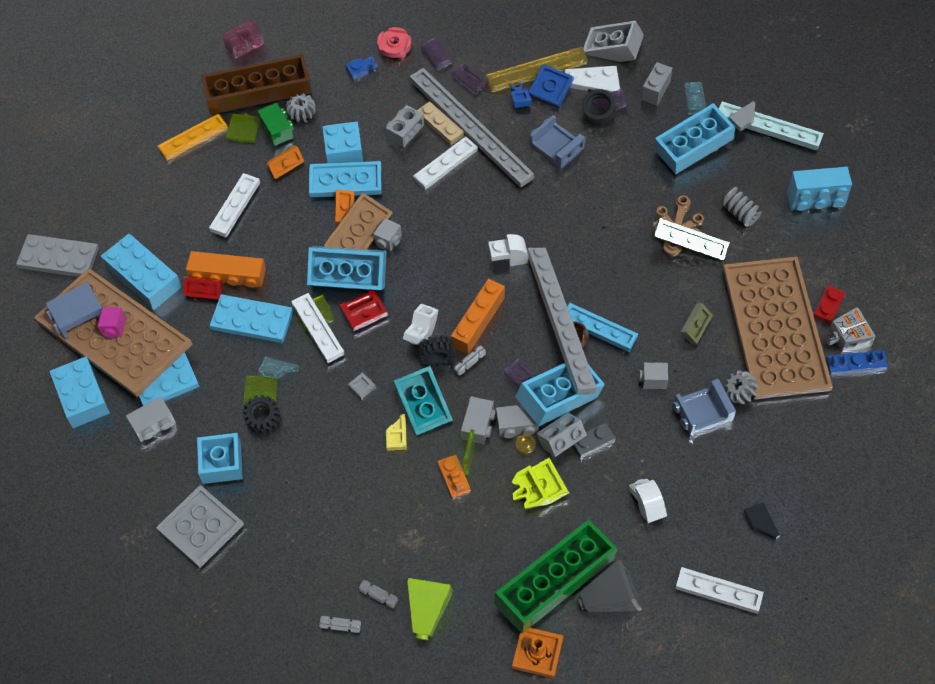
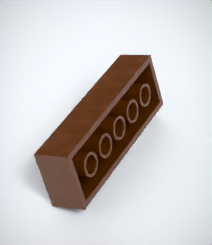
M303 54L201 75L210 115L287 99L290 96L296 97V93L299 96L303 93L305 95L312 93Z

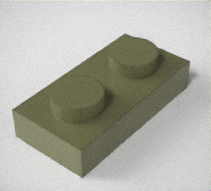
M703 303L696 304L681 330V333L691 345L698 343L713 316Z

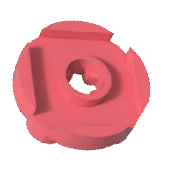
M392 27L385 33L384 31L381 32L378 36L377 43L382 56L404 58L411 49V37L402 28Z

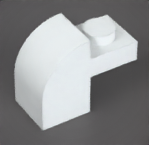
M509 234L507 239L488 242L492 261L509 259L510 266L528 264V253L523 237Z
M420 304L414 311L412 324L404 332L403 339L415 345H419L424 339L428 340L436 324L438 309Z
M640 479L629 485L630 492L638 500L640 514L648 523L667 516L661 492L654 480Z

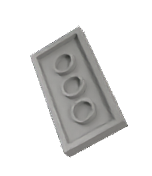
M28 234L16 265L20 269L79 277L88 268L92 269L99 246L94 243Z

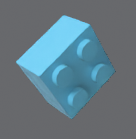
M358 121L323 126L328 163L363 162Z
M238 433L197 437L198 474L203 484L243 479L241 442Z

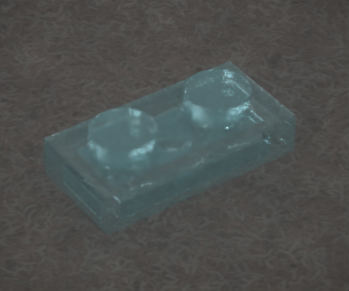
M702 82L685 83L684 90L688 114H696L706 108Z

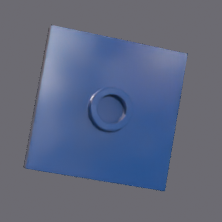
M543 64L529 90V95L560 108L574 81V76Z

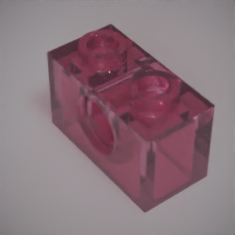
M252 20L223 34L225 47L234 58L244 55L264 44L262 32Z

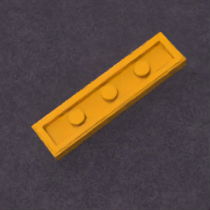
M217 114L158 145V149L168 161L228 129L227 124Z

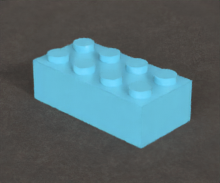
M713 103L656 137L655 151L671 170L677 174L734 139L735 126Z
M127 234L101 255L105 268L153 311L182 288L178 275L130 234Z
M311 246L308 253L307 285L382 290L385 288L387 251Z
M564 363L521 383L515 397L535 423L540 426L596 399L605 384L589 366L597 387L596 392L576 394L568 369Z

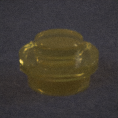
M523 434L516 440V448L521 453H531L536 447V441L531 435Z

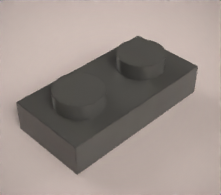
M603 423L587 431V436L572 446L579 457L583 458L615 442V437L607 424Z

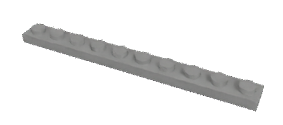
M424 68L410 76V81L451 121L462 129L520 188L534 179V173Z
M528 248V259L576 394L595 393L597 389L547 250L546 248Z

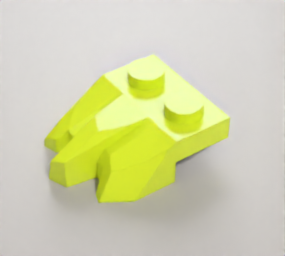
M550 458L533 467L529 465L516 473L512 480L513 484L520 486L513 493V500L527 499L524 503L525 509L551 504L569 493Z

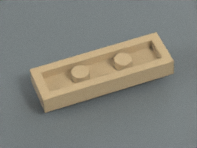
M430 101L417 110L424 114V122L450 145L464 137V131Z

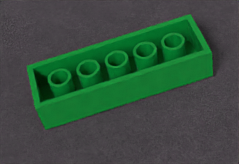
M587 520L495 592L494 604L521 633H524L615 559L617 547L590 520Z

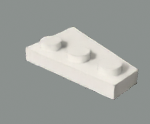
M616 66L565 69V73L574 76V81L570 88L585 91L589 89H604L614 93V96L620 97L621 92Z

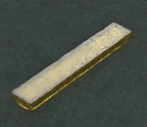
M579 47L488 74L486 79L491 91L495 92L510 87V84L515 86L520 82L525 83L535 80L543 64L559 71H565V69L588 64V59L583 47Z

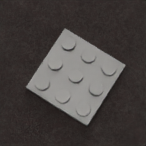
M200 485L156 529L196 566L201 568L244 523Z

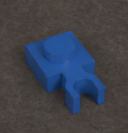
M373 55L364 61L359 58L345 64L346 70L353 80L367 75L368 69L378 68L377 62H374Z
M522 82L519 83V87H514L513 84H510V97L514 108L531 106V97L527 89L523 90Z

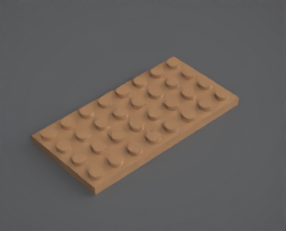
M798 257L724 264L723 272L747 371L756 378V384L759 387L754 390L757 395L754 396V399L831 391L833 386Z
M88 268L57 297L88 282L101 307L122 308L127 318L122 337H103L98 328V316L68 330L66 333L69 338L65 339L62 333L58 335L53 326L56 321H51L46 313L49 310L48 306L40 311L34 319L81 356H87L89 362L138 397L193 344L186 336Z

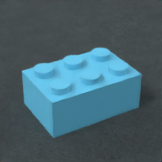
M848 167L793 171L787 190L791 211L845 206L852 187Z
M87 356L50 371L64 412L72 428L110 414Z

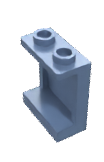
M554 115L549 119H545L542 125L532 130L529 136V146L560 169L585 148V137L581 134L577 137L573 136L556 123V116Z
M88 282L46 303L49 308L46 313L51 321H56L53 326L58 335L62 333L65 339L69 338L66 333L68 330L95 316H98L100 319L102 307Z
M719 379L711 381L710 387L681 397L680 394H676L673 402L674 411L677 414L679 413L682 426L685 430H688L690 436L734 420L736 413Z

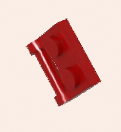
M373 289L347 303L342 302L339 304L341 312L345 315L353 331L388 316L387 310ZM371 300L370 302H368V303H366V304H364V305H362V306H359V307H357V308H355V309H353V310H351V311L349 310V309H352V308H354V307H356V306H358V305H360V304H362V303H364V302H366V301Z

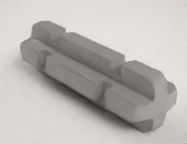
M481 345L477 346L474 352L471 351L461 360V363L458 362L453 367L455 373L462 375L465 369H469L478 361V358L486 355V350Z
M363 580L359 586L360 592L368 593L370 597L381 603L385 602L390 608H394L398 602V598L395 595H389L387 591L376 585L372 586L366 580Z
M321 616L319 626L322 629L331 627V630L345 632L351 630L352 633H359L361 621L352 620L351 622L350 619L337 617L330 619L329 616Z

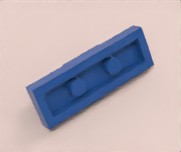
M884 350L826 356L825 359L830 376L884 371L888 369Z

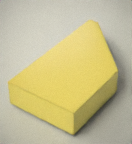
M402 414L393 425L386 429L387 451L407 450L405 414Z

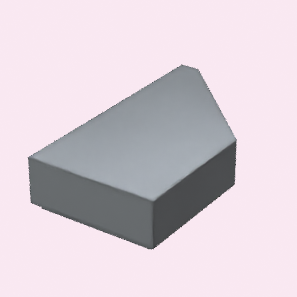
M751 102L729 116L728 120L739 131L753 124L755 102Z

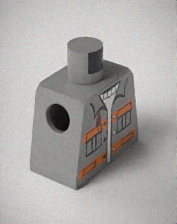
M858 307L835 319L831 324L830 333L824 335L827 345L837 343L843 352L870 347L876 337Z

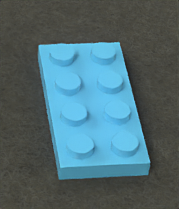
M381 161L310 164L309 196H335L336 189L354 191V195H361L362 192L366 195L382 194Z
M221 294L210 323V329L283 343L294 311L292 307Z

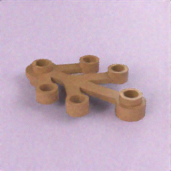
M685 195L678 197L675 203V208L677 209L675 224L689 229L701 226L704 217L699 213L694 214L692 220L682 224L684 213L690 208V199ZM660 206L657 208L656 216L658 218L674 223L667 215L668 210L666 207ZM658 221L654 222L653 224L654 232ZM697 228L692 229L694 231L700 232V230ZM664 241L663 248L667 255L676 256L681 252L682 247Z

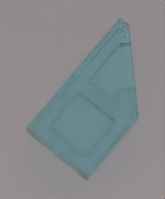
M265 357L258 371L259 375L278 379L284 377V374L289 372H298L299 365Z

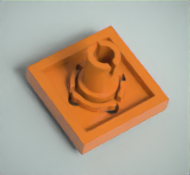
M529 628L524 633L520 632L512 669L554 679L563 635Z

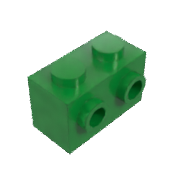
M277 103L258 110L260 123L274 146L293 138V124L290 120L287 121L284 109H280Z

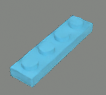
M569 303L567 306L572 321L583 323L588 329L589 334L630 352L638 338V333L572 303Z

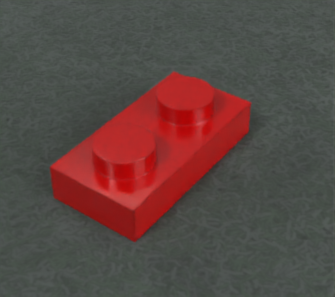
M191 276L184 277L183 296L209 299L220 298L222 294V280Z
M828 285L814 313V318L831 325L846 292Z

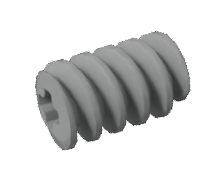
M734 187L724 196L722 200L723 207L728 208V211L733 213V216L737 217L740 222H743L744 226H751L758 220L762 212H757L758 205L752 208L753 201L746 203L748 197L741 198L743 192L737 193L738 188Z

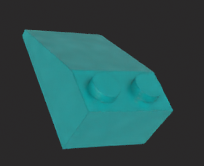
M430 366L393 381L398 397L416 435L453 420Z

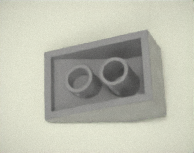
M636 21L591 27L582 53L583 55L618 62L636 60L644 34Z

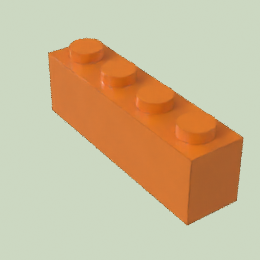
M191 251L186 267L187 275L191 277L219 279L225 284L232 286L244 285L250 288L262 287L266 271L264 259L194 251Z
M490 279L486 281L451 335L454 349L466 355L471 352L505 299V286Z

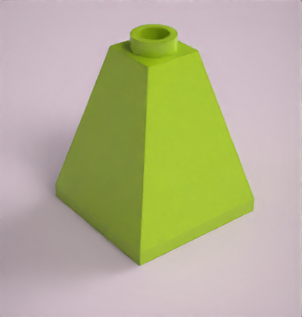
M408 578L413 633L416 634V639L428 640V637H432L451 599L453 589L449 584Z

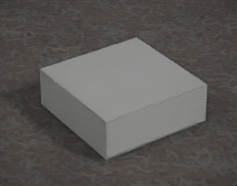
M363 372L348 384V387L361 400L376 388L375 384Z

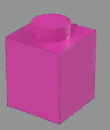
M102 307L98 328L103 337H122L127 319L122 308Z

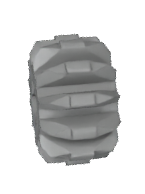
M296 93V97L290 96V101L286 103V112L291 120L296 119L299 123L300 120L306 122V119H312V115H315L316 106L310 95L306 96L303 93L299 96Z
M738 370L736 375L731 373V379H725L728 384L724 386V389L727 391L726 393L732 402L745 404L746 400L751 402L752 395L757 396L754 390L759 388L756 384L757 380L749 372Z

